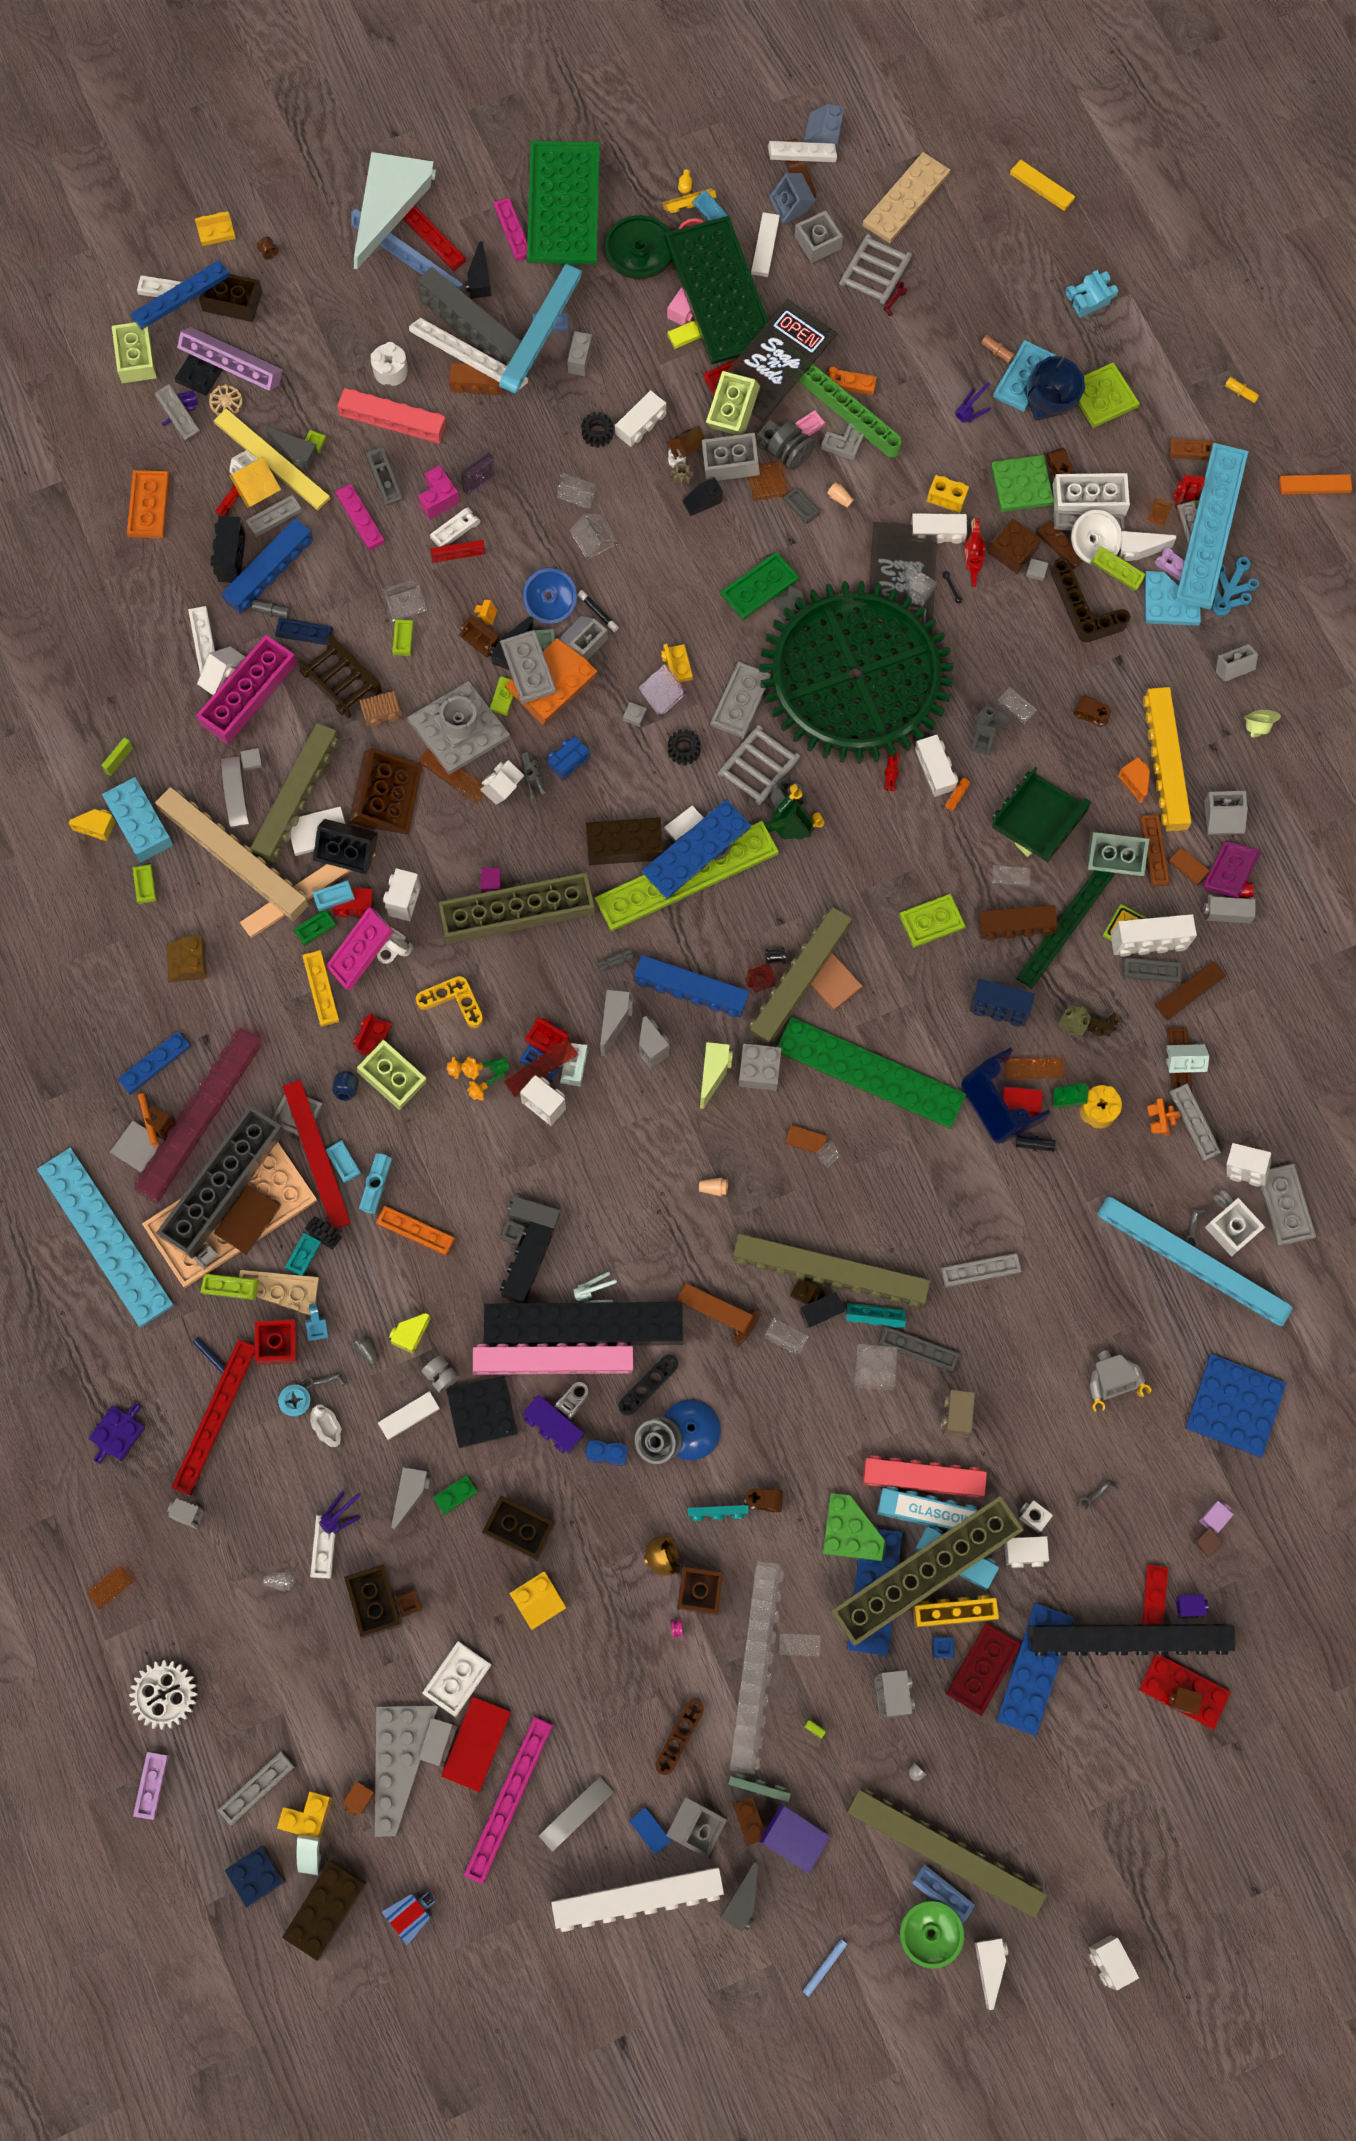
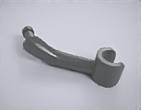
M1195 1209L1193 1211L1189 1235L1185 1238V1242L1188 1243L1187 1240H1191L1193 1245H1196L1195 1231L1198 1214L1206 1213V1209L1198 1211Z
M341 1373L314 1380L309 1376L302 1379V1383H305L307 1380L311 1381V1384L306 1388L307 1390L312 1389L314 1385L330 1383L336 1379L340 1381L341 1385L344 1386L346 1384L341 1377Z
M1107 1481L1088 1498H1081L1077 1502V1506L1081 1505V1501H1085L1087 1503L1085 1510L1090 1508L1091 1503L1100 1497L1108 1487L1114 1491H1118L1119 1488L1110 1484V1481Z

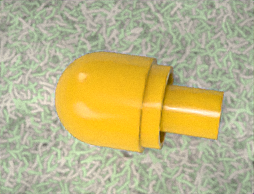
M684 170L683 175L679 178L678 189L682 194H687L692 189V178L690 177L689 170Z

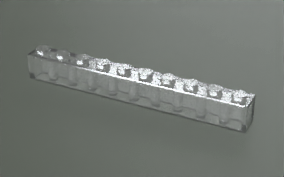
M756 1562L729 1771L755 1774V1770L759 1771L761 1758L757 1757L758 1749H762L763 1744L760 1728L765 1727L766 1715H762L763 1706L767 1707L769 1694H765L766 1685L770 1686L771 1673H768V1665L773 1664L774 1652H770L771 1644H775L776 1632L773 1631V1625L778 1623L779 1611L775 1609L776 1602L780 1603L782 1590H778L779 1582H783L784 1570H781V1564Z

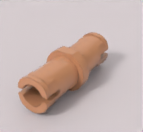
M988 334L983 338L981 344L991 350L994 356L1002 358L1008 364L1013 361L1015 354L1006 349L1003 343H998Z

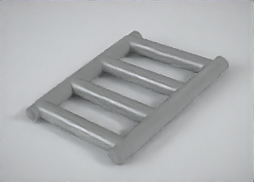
M867 234L839 284L841 286L847 285L880 300V303L884 305L908 265L912 254L900 252L871 239V235ZM869 245L902 261L899 267L864 251ZM861 258L895 274L889 280L857 266ZM855 272L887 286L884 293H881L849 278Z
M759 725L721 767L717 775L721 778L723 776L753 797L758 805H761L770 795L775 784L786 776L801 756L798 753H792L762 731L763 728ZM759 737L788 758L789 761L782 767L754 747L752 742ZM746 750L778 772L773 780H770L741 759V755ZM736 763L767 787L760 794L732 774L729 769Z

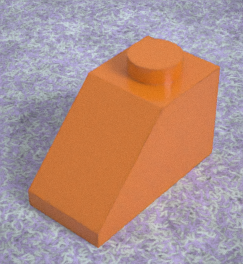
M1137 757L1121 768L1118 777L1136 799L1143 803L1148 793L1150 770L1146 762L1141 761Z

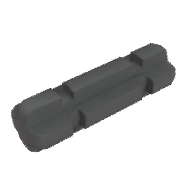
M630 949L624 950L622 954L617 953L607 957L606 960L598 961L597 966L600 972L608 970V967L612 968L624 963L625 960H632L633 953Z

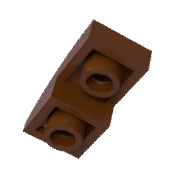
M759 1308L755 1311L751 1309L747 1312L753 1315L754 1318L746 1333L743 1334L736 1331L733 1334L735 1337L732 1342L736 1347H739L754 1330L761 1314Z

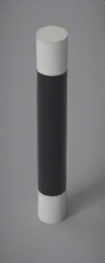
M583 590L577 594L613 632L618 630L619 627Z

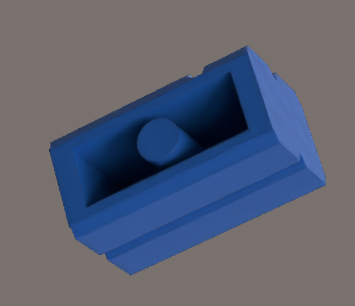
M575 736L571 740L568 738L562 743L558 751L554 750L550 753L547 760L548 766L561 780H564L590 757V751Z

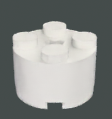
M387 342L371 353L373 373L379 383L396 386L406 379L408 364L402 348L393 342Z

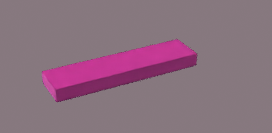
M510 198L493 202L515 261L527 259V239Z

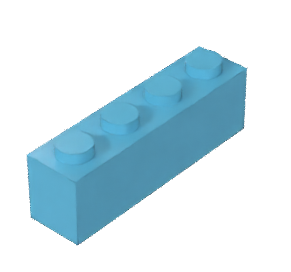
M927 1526L914 1550H921L940 1537L943 1531L935 1526L931 1528ZM985 1557L959 1574V1576L983 1590H987L999 1567L995 1565L996 1562Z

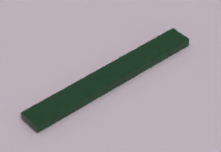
M1094 870L1057 921V932L1046 936L1016 979L1030 989L1035 986L1115 873Z

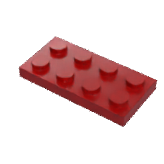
M1155 1653L1138 1691L1168 1707L1171 1704L1168 1703L1169 1694L1176 1687L1203 1694L1198 1715L1177 1712L1214 1730L1231 1692Z

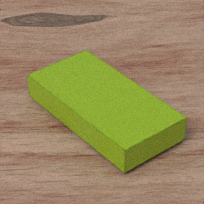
M395 619L393 655L411 656L414 620Z
M125 737L102 764L105 773L109 776L115 772L133 749L131 742Z
M152 865L132 867L137 903L143 904L157 901Z

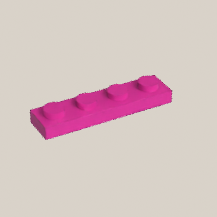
M352 484L336 490L337 498L367 549L371 550L384 544L382 535Z

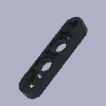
M673 1355L664 1356L620 1400L618 1405L620 1413L624 1416L634 1414L678 1369L677 1358ZM666 1360L669 1362L673 1360L674 1368L668 1367L665 1370L667 1375L664 1376L663 1372L657 1368L660 1366L663 1369L666 1366ZM653 1373H658L661 1376V1381L657 1384L650 1381V1376ZM639 1387H644L647 1390V1395L643 1398L636 1395V1390ZM632 1394L634 1399L637 1400L639 1404H636V1402L634 1401L631 1405L632 1410L629 1411L627 1409L624 1411L623 1403L625 1402L628 1404L632 1400V1398L629 1397Z

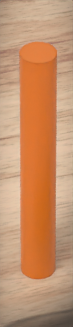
M141 1093L138 1095V1100L144 1121L145 1118H149L152 1121L146 1095ZM145 1121L151 1146L159 1145L155 1128Z

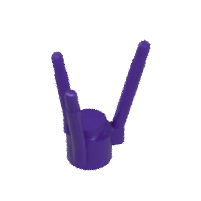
M989 382L967 404L975 391L971 389L961 406L956 410L955 415L961 422L965 423L968 421L971 423L975 418L990 411L991 408L988 407L973 415L974 409L971 406L990 385Z
M194 391L176 394L181 399L183 406H187V412L195 410L194 405H198ZM169 418L162 425L165 426L172 421Z
M342 1491L326 1513L320 1517L321 1521L318 1523L328 1535L332 1532L336 1534L339 1530L360 1519V1516H357L338 1526L340 1523L338 1517L360 1497L359 1493L349 1500L336 1514L332 1513L330 1515L345 1494Z

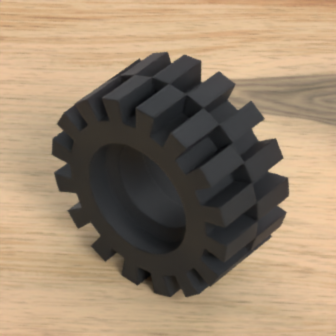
M593 412V416L588 414L587 418L583 419L581 424L582 438L586 444L590 443L591 447L596 444V448H599V444H602V447H604L605 442L609 444L610 439L612 440L613 422H611L610 417L607 418L606 414L602 416V412H599L598 415H596V412ZM601 426L604 428V432L595 434L591 432V428Z
M680 729L678 733L675 731L673 736L669 737L668 753L674 763L677 761L678 765H681V762L687 765V762L692 764L693 760L696 761L701 751V741L698 739L697 734L694 735L693 731L688 733V729L682 732V729ZM680 742H688L691 745V750L687 753H682L677 749V745Z
M316 1216L305 1227L308 1233L332 1250L342 1238L337 1231Z

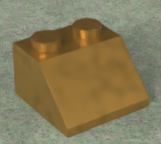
M201 935L181 937L166 945L169 982L207 979L205 942Z

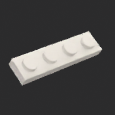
M769 141L768 144L770 160L836 162L837 160L836 147L832 143Z

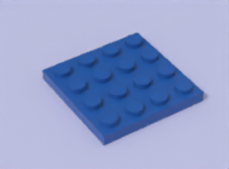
M1211 1354L1209 1355L1185 1429L1261 1458L1286 1383Z

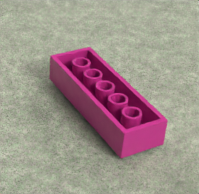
M265 635L197 713L196 718L199 725L229 745L297 665L295 655Z

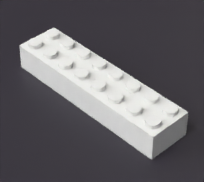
M715 1867L554 1900L551 1903L556 1929L561 1928V1932L574 1930V1925L582 1924V1928L594 1926L597 1920H603V1923L616 1921V1916L624 1915V1919L637 1917L636 1912L644 1911L645 1915L657 1913V1908L660 1907L672 1910L678 1908L680 1903L686 1902L687 1906L699 1904V1899L707 1898L708 1902L720 1900V1895H723L724 1892L719 1868Z

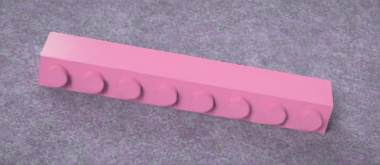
M585 1343L576 1344V1347H568V1344H557V1347H549L548 1344H537V1347H529L528 1344H517V1347H509L508 1344H498L497 1347H489L488 1344H478L477 1347H473V1375L632 1374L633 1346H628L627 1343H618L616 1346L599 1343L594 1347H588V1344Z

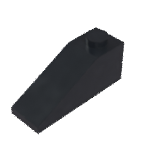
M483 241L478 244L467 273L468 281H465L466 292H470L471 299L492 296Z
M529 616L498 640L497 645L493 646L490 652L492 664L510 671L500 641L532 631L534 627L533 617Z

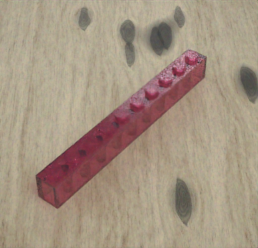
M241 1027L238 1032L235 1031L233 1033L230 1044L220 1053L221 1058L211 1066L209 1076L201 1081L199 1091L190 1098L189 1106L180 1113L175 1127L170 1128L167 1133V1139L158 1146L157 1154L153 1160H149L146 1164V1171L134 1183V1190L155 1204H158L263 1045L260 1038Z

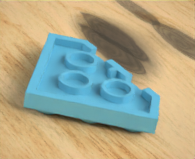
M1154 571L1145 572V623L1200 625V607L1175 601L1178 585L1167 574Z

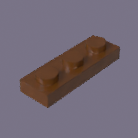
M1051 520L1037 530L1036 534L1061 558L1067 559L1073 570L1084 562L1074 551L1071 539L1061 530L1054 529V523Z

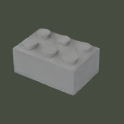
M755 433L702 440L706 480L715 477L717 481L760 475Z

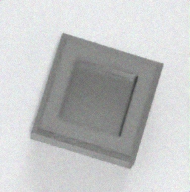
M1031 558L1026 577L1043 581L1048 563Z
M259 748L240 752L244 771L262 768Z

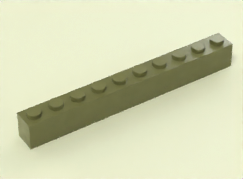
M738 1234L733 1254V1260L736 1261V1264L742 1266L750 1264L755 1265V1268L759 1270H774V1273L779 1275L787 1273L793 1275L796 1279L804 1280L808 1278L812 1279V1282L823 1285L828 1283L832 1284L831 1287L848 1288L856 1294L865 1292L869 1293L870 1297L881 1299V1297L889 1298V1301L893 1303L905 1302L913 1308L924 1306L930 1280L743 1234Z
M865 1788L863 1791L857 1790L846 1811L847 1814L1030 1917L1036 1918L1046 1897V1894L1042 1893V1887L1032 1882L1030 1885L1024 1883V1877L1015 1872H1012L1011 1875L1004 1871L1005 1867L995 1861L993 1864L985 1861L986 1856L977 1851L974 1854L967 1851V1845L958 1840L955 1843L948 1840L949 1835L940 1830L935 1833L929 1829L931 1825L920 1819L918 1822L910 1819L912 1816L910 1813L903 1809H900L899 1812L892 1808L893 1804L883 1798L881 1802L873 1798L875 1794Z

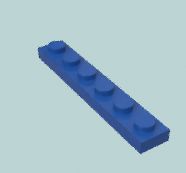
M218 260L130 314L131 318L143 330L230 277L229 272Z

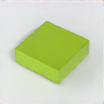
M309 430L305 441L316 444L317 452L320 453L327 438L326 435Z
M810 1720L804 1726L805 1729L820 1739L826 1733L824 1729Z

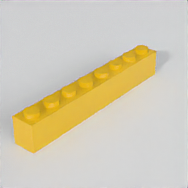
M1170 687L1148 689L1146 695L1143 696V705L1147 708L1145 719L1146 723H1149L1150 728L1148 730V738L1152 740L1151 756L1155 760L1153 771L1154 774H1157L1156 790L1160 792L1159 808H1162L1163 811L1161 822L1162 825H1165L1166 832L1188 830L1191 825V816Z

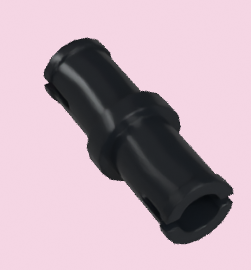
M1017 1135L1016 1148H1028L1036 1152L1037 1150L1055 1151L1056 1140L1041 1139L1039 1136H1034L1033 1138Z

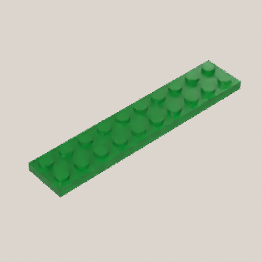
M793 1017L790 1018L777 1046L781 1048V1055L950 1130L966 1096L961 1091Z

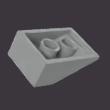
M607 990L600 1042L601 1056L607 1054L627 1024L628 1016H632L633 999H630V992Z

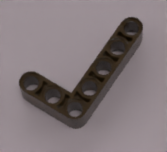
M1058 558L1054 561L1051 576L1079 640L1091 642L1122 632L1127 628L1131 616L1125 609L1093 617L1069 561L1065 558Z

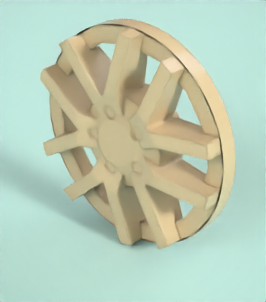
M225 384L223 386L219 385L210 393L209 405L217 416L221 414L218 412L221 407L223 411L228 409L234 416L241 410L243 399L238 389ZM226 389V394H222L221 390ZM232 405L237 408L235 411L231 408Z

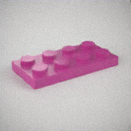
M369 907L327 963L326 967L345 989L351 990L388 941L394 930L374 908Z

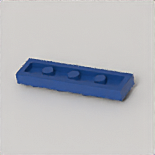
M177 1031L117 1080L131 1095L191 1048V1046Z

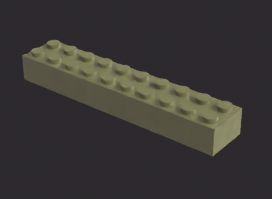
M999 1496L830 1612L852 1646H856L1014 1538L1024 1529L1002 1497Z

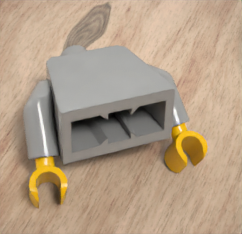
M1107 1350L1098 1354L1100 1362L1096 1363L1090 1380L1092 1399L1095 1400L1092 1404L1094 1412H1096L1095 1406L1097 1403L1101 1404L1102 1411L1105 1409V1404L1100 1398L1106 1400L1137 1389V1394L1140 1397H1144L1143 1388L1146 1389L1147 1394L1151 1393L1150 1386L1144 1384L1145 1379L1138 1365L1130 1360H1126L1123 1355L1111 1357Z

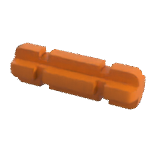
M961 778L946 802V809L954 811L970 785L968 779Z

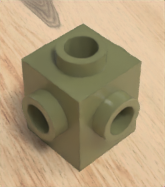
M1069 1005L1058 1025L1068 1035L1082 1037L1092 1017L1083 1006Z

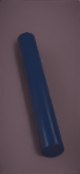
M197 1337L192 1343L223 1374L226 1366Z

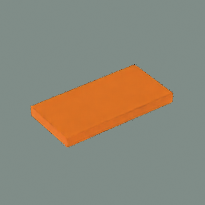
M133 470L127 526L128 537L164 538L170 479L169 471Z

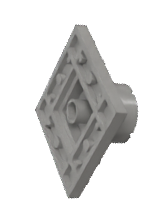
M469 681L407 717L408 722L448 775L510 739L508 731Z

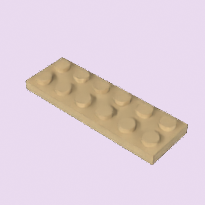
M922 152L863 220L862 226L888 243H891L949 176L950 169Z

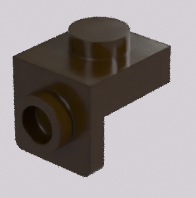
M1112 1013L1109 1022L1092 1018L1087 1031L1092 1032L1096 1036H1110L1112 1031L1117 1029L1118 1020H1116V1013Z
M798 1279L790 1297L799 1302L810 1304L823 1298L825 1293L817 1285Z

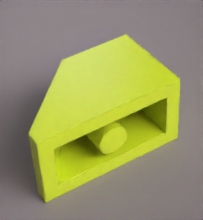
M425 1313L400 1322L397 1328L394 1327L390 1333L389 1338H392V1345L414 1354L429 1324L430 1315Z

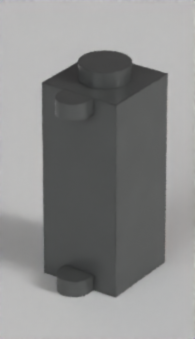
M517 1193L514 1201H510L507 1212L512 1220L528 1225L533 1222L552 1229L554 1233L562 1207L558 1206L557 1209L544 1206L522 1199L521 1194Z

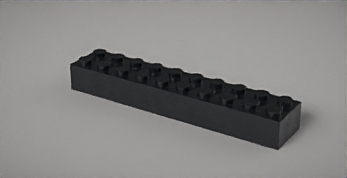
M683 1302L484 1304V1344H488L489 1347H497L498 1344H508L509 1347H517V1344H528L529 1347H537V1344H548L549 1347H555L557 1344L576 1346V1344L580 1343L588 1344V1346H596L599 1343H606L608 1346H616L618 1343H627L628 1346L683 1345Z

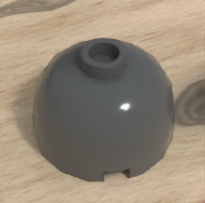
M783 777L775 784L771 794L772 803L775 808L786 796H790V787L793 784H796L798 789L801 788L802 797L799 799L794 798L793 801L797 800L802 808L808 805L806 801L808 794L798 781L793 782L789 780L790 777Z

